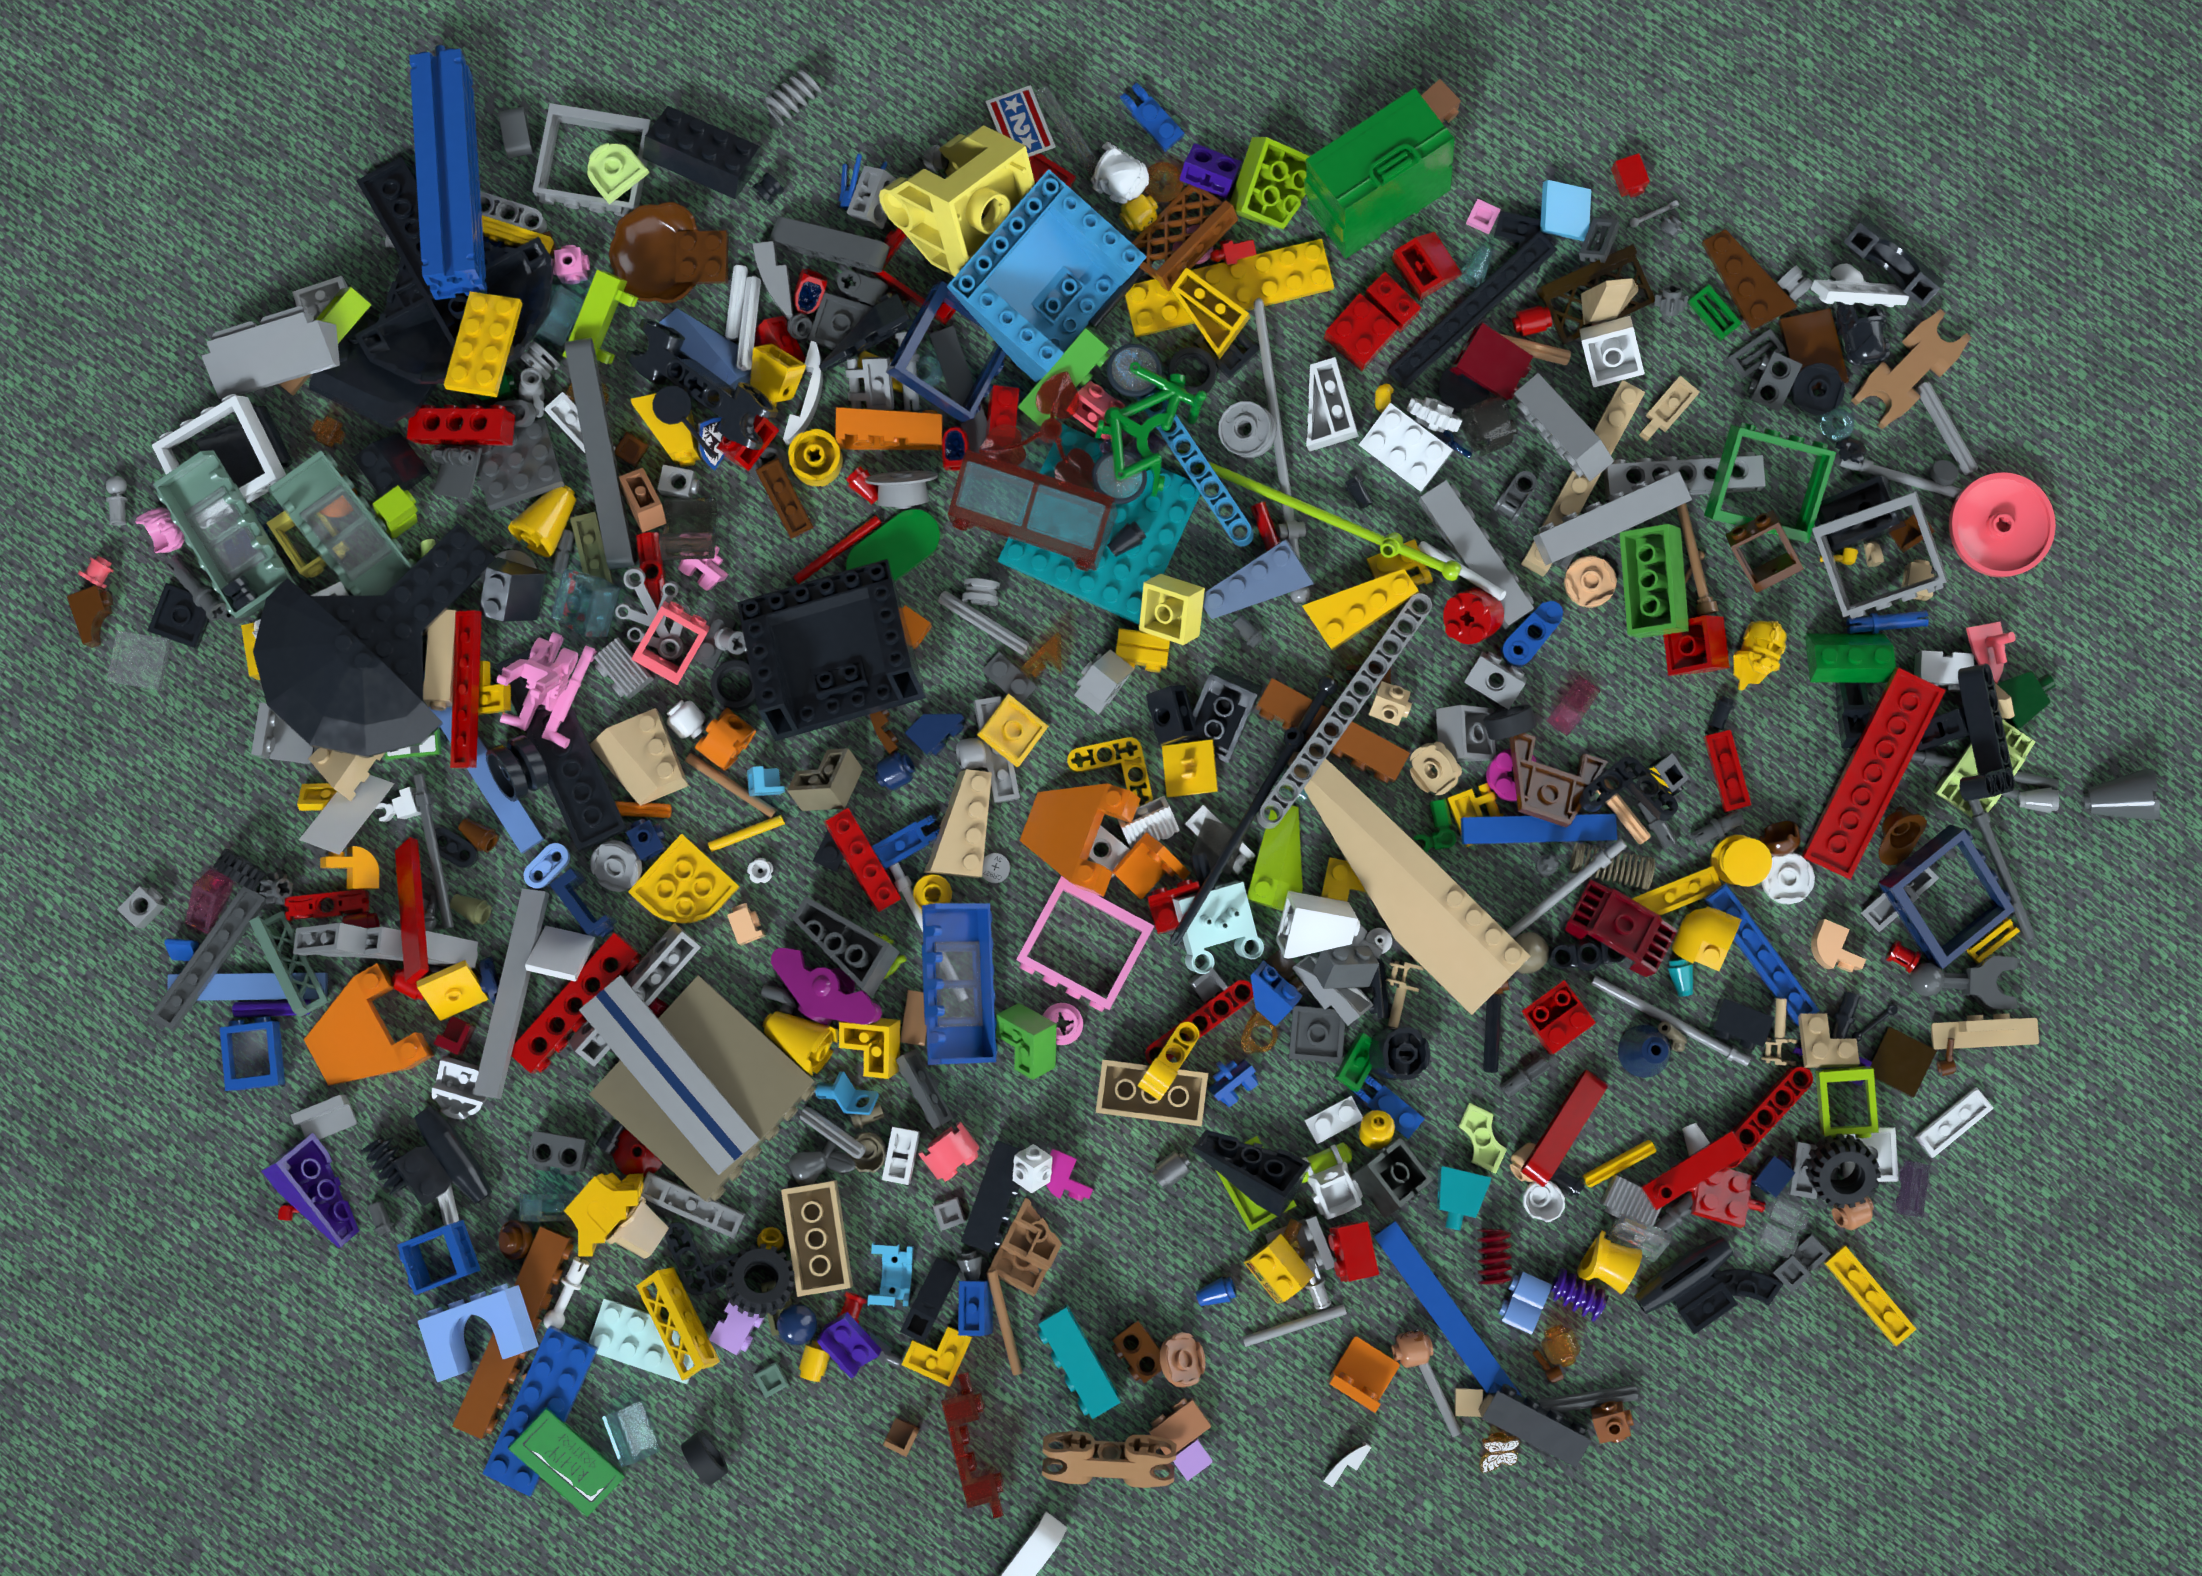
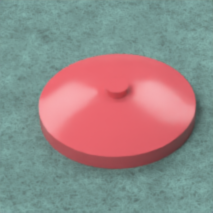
M2013 473L1989 474L1967 485L1957 496L1949 516L1950 538L1957 554L1969 567L1987 576L2010 577L2032 569L2046 556L2054 540L2055 515L2048 497L2034 482Z

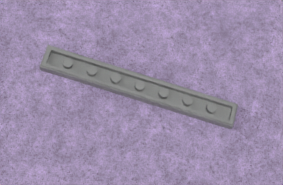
M522 889L473 1092L477 1096L501 1099L531 974V971L526 970L525 963L539 939L548 903L549 893L545 891Z

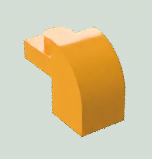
M351 846L347 847V857H345V852L340 854L328 852V856L320 858V868H347V889L379 888L378 863L374 856L366 849Z

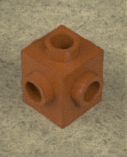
M1608 1401L1600 1407L1591 1409L1592 1421L1600 1444L1610 1441L1614 1443L1621 1442L1631 1436L1630 1426L1634 1425L1630 1409L1625 1410L1622 1401Z

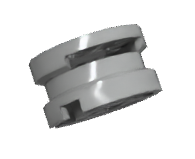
M535 341L530 343L529 350L527 352L524 351L520 357L528 366L540 371L542 378L545 380L551 376L550 372L553 369L557 370L560 366Z
M979 578L964 579V585L967 587L966 593H963L962 596L963 602H967L969 599L971 600L970 604L998 605L997 591L994 589H1000V583Z

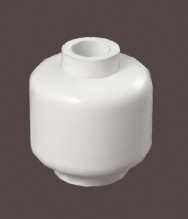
M680 700L666 713L669 716L667 718V725L681 739L689 736L694 739L705 729L702 724L706 716L692 701L684 702Z

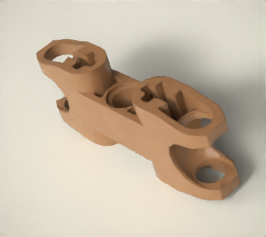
M1941 309L1921 322L1901 342L1910 350L1893 370L1885 362H1882L1864 380L1859 391L1851 400L1857 405L1868 396L1881 398L1886 405V412L1877 426L1882 430L1889 423L1901 417L1919 400L1921 396L1912 387L1930 369L1938 377L1942 376L1960 357L1963 349L1972 338L1966 333L1955 342L1942 340L1937 334V326L1946 313Z
M1079 1431L1057 1432L1043 1437V1453L1048 1457L1043 1459L1042 1475L1047 1479L1068 1484H1086L1093 1477L1123 1478L1127 1485L1140 1488L1166 1486L1174 1482L1175 1466L1170 1463L1176 1460V1443L1169 1439L1151 1435H1132L1125 1442L1095 1441L1091 1434ZM1058 1441L1062 1443L1063 1449H1052L1048 1444ZM1160 1447H1167L1171 1453L1160 1455L1156 1454V1450ZM1051 1464L1063 1466L1058 1472H1051L1047 1468ZM1166 1470L1169 1475L1165 1478H1160L1155 1475L1154 1471Z

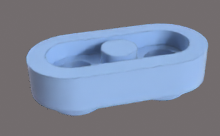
M552 843L546 846L524 871V880L527 885L535 889L546 887L568 865L570 861L569 850L559 843ZM556 852L561 853V859L558 862L553 860V855ZM537 871L543 873V878L539 881L534 877Z

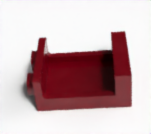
M1481 323L1474 327L1449 370L1457 376L1464 374L1498 397L1496 400L1502 403L1514 398V393L1519 390L1517 386L1521 377L1525 378L1532 368V365L1529 363L1534 356L1484 323Z

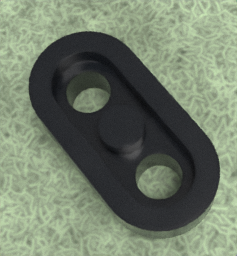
M446 828L435 829L441 857L461 868H469L477 862L478 850L472 843ZM442 837L447 838L445 846H440L439 840ZM467 850L469 852V858L463 860L461 858V854L463 851Z

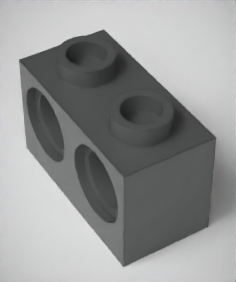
M1771 352L1769 356L1765 354L1758 368L1762 370L1758 379L1753 378L1748 387L1747 393L1750 394L1748 399L1775 412H1780L1803 364L1776 352ZM1777 361L1782 362L1785 366L1784 374L1779 377L1775 376L1772 372V366ZM1765 385L1771 386L1774 391L1772 398L1769 400H1764L1760 395V391Z
M533 1131L527 1163L534 1164V1169L550 1171V1167L561 1168V1174L576 1176V1171H584L590 1140L543 1131ZM543 1144H547L551 1149V1154L547 1159L542 1158L539 1153L540 1147ZM570 1148L574 1149L577 1153V1159L572 1164L565 1158L566 1151Z

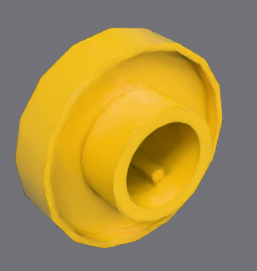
M930 873L917 880L913 896L915 903L922 909V905L950 903L952 890L950 883L945 877Z

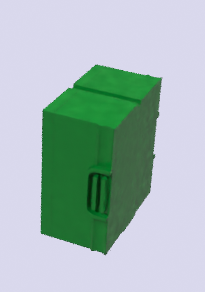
M1413 88L1306 159L1307 169L1304 187L1308 199L1307 208L1344 258L1347 259L1374 240L1380 239V235L1410 215L1419 213L1421 209L1451 190L1453 167L1451 164L1453 163L1455 138L1416 88Z

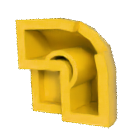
M1711 907L1696 909L1687 914L1681 922L1671 945L1672 950L1692 964L1696 961L1720 971L1742 919Z

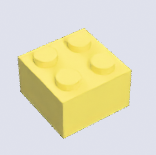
M1158 574L1145 581L1143 585L1139 631L1181 645H1185L1199 637L1205 588L1163 574Z

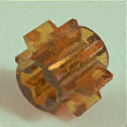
M325 416L323 421L316 419L311 429L316 434L314 440L330 448L333 447L334 443L341 445L346 435L341 430L343 424L328 416Z

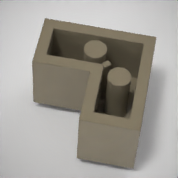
M849 748L829 749L826 751L818 769L796 771L787 791L802 811L845 809L863 768Z

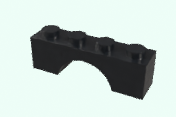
M1866 216L1844 241L1848 247L1863 259L1871 260L1887 270L1899 282L1903 292L1923 308L1945 283L1941 277Z

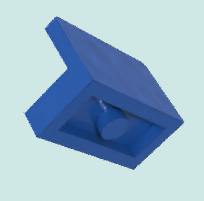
M988 1280L959 1281L958 1335L986 1336L992 1334L993 1297Z

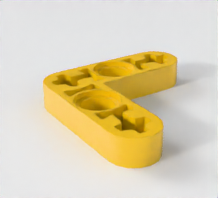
M1133 737L1117 739L1076 748L1069 753L1067 757L1068 766L1077 773L1121 764L1126 789L1130 790V786L1139 787L1145 783L1147 788H1141L1143 797H1148L1149 799L1145 804L1153 801L1142 746L1137 739ZM1126 743H1131L1134 747L1137 746L1138 750L1134 751V756H1129L1127 752L1120 753L1122 759L1116 760V751L1113 745L1118 744V750L1125 749ZM1101 748H1108L1112 752V758L1108 762H1101L1097 758V752ZM1093 750V759L1096 765H1090V760L1084 761L1082 767H1078L1076 763L1072 764L1071 760L1075 759V754H1080L1081 757H1088L1089 753L1087 751ZM1130 769H1141L1143 778L1138 782L1131 781L1128 777ZM1136 789L1132 792L1137 795Z

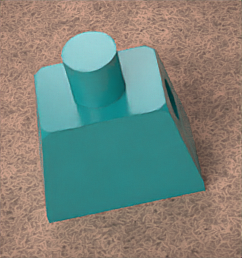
M1439 1166L1437 1209L1448 1211L1446 1228L1461 1231L1464 1215L1477 1217L1490 1185L1491 1177Z

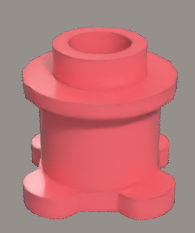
M99 555L96 559L90 557L89 560L91 562L85 572L79 570L78 575L105 589L107 585L103 582L110 572H114L110 568L112 563Z

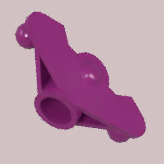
M778 948L772 953L771 964L799 1003L798 1010L810 1019L824 1025H831L833 1020L868 1025L880 1020L882 1016L881 1007L872 1002L865 991L862 990L854 993V980L841 968L828 969L823 967L813 969L805 965L801 950Z

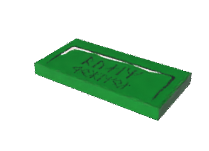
M546 1406L508 1445V1449L586 1517L625 1478V1475Z

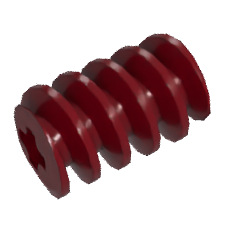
M1477 1229V1231L1485 1233V1236L1477 1238L1478 1242L1485 1244V1247L1478 1249L1479 1253L1485 1255V1258L1478 1260V1263L1485 1265V1268L1479 1270L1478 1274L1486 1276V1279L1478 1281V1284L1497 1285L1512 1280L1511 1275L1504 1273L1512 1269V1265L1504 1262L1511 1259V1254L1504 1252V1250L1511 1248V1243L1504 1241V1239L1511 1237V1233L1503 1229Z

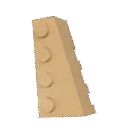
M318 748L308 759L336 791L352 801L356 795L354 792L361 781L363 783L370 775L368 773L370 767L376 759L380 761L385 753L374 755V757L363 758L357 755Z

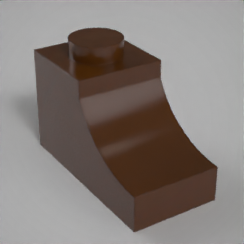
M95 585L67 596L82 643L90 648L101 645L100 629L102 623L108 615L113 614L111 609L113 599L110 593Z

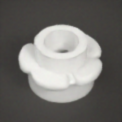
M756 858L754 862L749 864L747 872L754 883H766L772 877L773 865L764 858ZM760 868L763 869V872H762V873H759V872H758V870H759Z

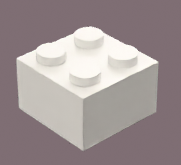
M1631 316L1579 329L1593 387L1644 374Z

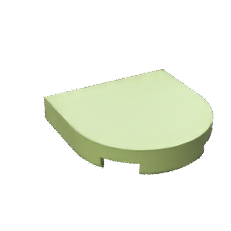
M602 144L589 157L588 177L609 205L649 174L648 169L634 152L623 144Z

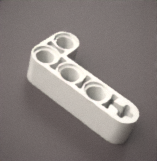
M1045 1512L1041 1516L1040 1522L1036 1523L1029 1537L999 1576H1036L1061 1542L1068 1527L1048 1512Z

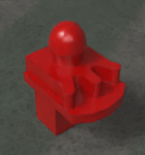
M1230 239L1219 242L1221 249L1213 250L1210 258L1214 262H1220V260L1224 259L1227 265L1238 264V259L1257 255L1254 240L1249 239L1233 243Z

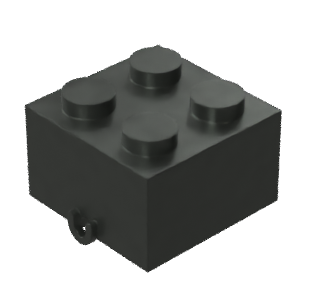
M1401 1138L1388 1147H1383L1376 1153L1377 1155L1352 1175L1384 1218L1401 1208L1410 1199L1413 1201L1420 1196V1191L1433 1181Z

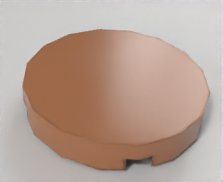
M1181 1332L1168 1336L1160 1350V1365L1163 1374L1176 1387L1184 1388L1197 1384L1200 1381V1375L1204 1374L1205 1371L1203 1348L1199 1342H1195L1192 1338L1194 1336L1189 1333Z

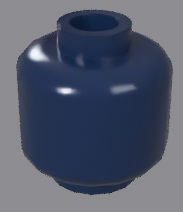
M894 752L877 763L875 777L880 786H886L894 791L911 782L916 769L907 754Z

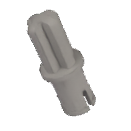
M1306 1256L1302 1260L1315 1276L1305 1287L1310 1291L1315 1309L1326 1308L1331 1304V1301L1324 1286L1325 1278L1320 1275L1315 1258L1313 1256Z

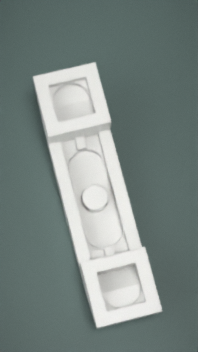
M814 341L810 343L805 360V369L807 372L812 373L800 417L791 414L789 416L783 437L786 445H790L798 434L806 430L813 419L820 401L823 372L820 370L819 365L822 363L817 343Z

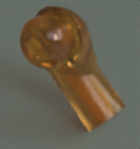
M1290 1219L1283 1237L1300 1258H1303L1305 1249L1300 1246L1297 1239L1303 1224Z

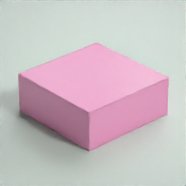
M1477 199L1466 224L1489 234L1501 209Z

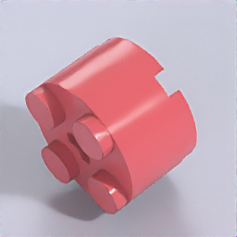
M961 1121L956 1123L958 1129L955 1131L950 1127L928 1144L929 1148L926 1153L923 1149L918 1153L937 1180L942 1178L945 1182L958 1173L956 1171L957 1167L962 1163H965L967 1166L979 1157L977 1150L980 1146Z

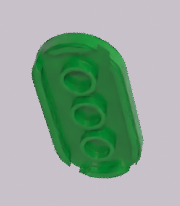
M919 509L901 512L851 550L847 558V570L888 559L894 581L896 582L936 551L940 540V530L936 520L929 513Z

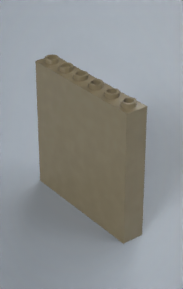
M698 975L659 1019L760 1141L718 1175L621 1060L589 1095L704 1201L710 1202L711 1200L717 1201L726 1190L723 1187L730 1179L735 1181L744 1171L742 1166L748 1159L753 1161L762 1151L760 1146L765 1140L771 1141L780 1131L778 1126L784 1119L789 1121L797 1113L798 1109L796 1106L802 1100L807 1101L815 1093L816 1089L814 1086L817 1082Z

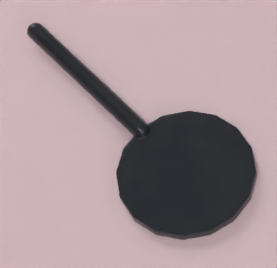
M666 386L659 390L652 402L656 417L669 425L683 422L711 458H715L714 452L686 419L692 408L688 393L677 386Z

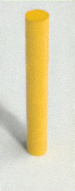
M778 815L710 841L708 846L710 851L713 852L784 825L785 822L782 815Z

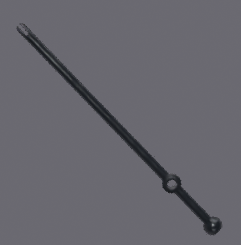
M1325 675L1319 679V691L1297 728L1292 727L1285 731V748L1170 937L1169 942L1171 945L1177 946L1181 942L1294 752H1301L1306 745V731L1327 696L1334 694L1338 689V681L1332 676Z

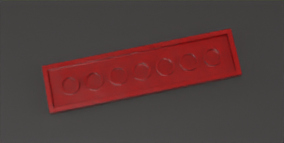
M1895 667L1801 857L1851 880L1946 691L1945 689L1901 668Z

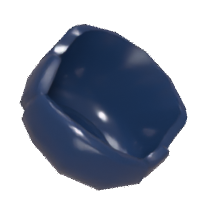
M792 1304L783 1309L777 1320L779 1337L792 1346L804 1345L810 1341L817 1331V1318L813 1310L804 1304Z

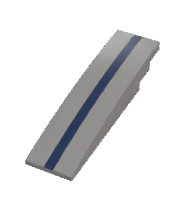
M621 975L579 1009L633 1076L718 1175L760 1141L661 1020L657 1018Z

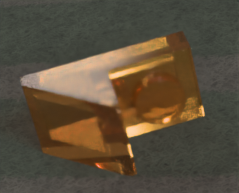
M1058 632L1020 668L1021 672L1028 679L1032 675L1035 678L1038 677L1046 669L1044 665L1046 662L1062 676V640Z

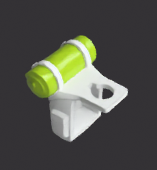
M1344 1142L1337 1145L1334 1144L1321 1152L1302 1158L1310 1163L1302 1183L1309 1182L1313 1188L1314 1193L1311 1196L1319 1214L1324 1215L1326 1219H1331L1362 1205L1361 1198L1363 1195L1361 1188L1355 1179L1351 1177L1347 1164L1352 1162V1152Z

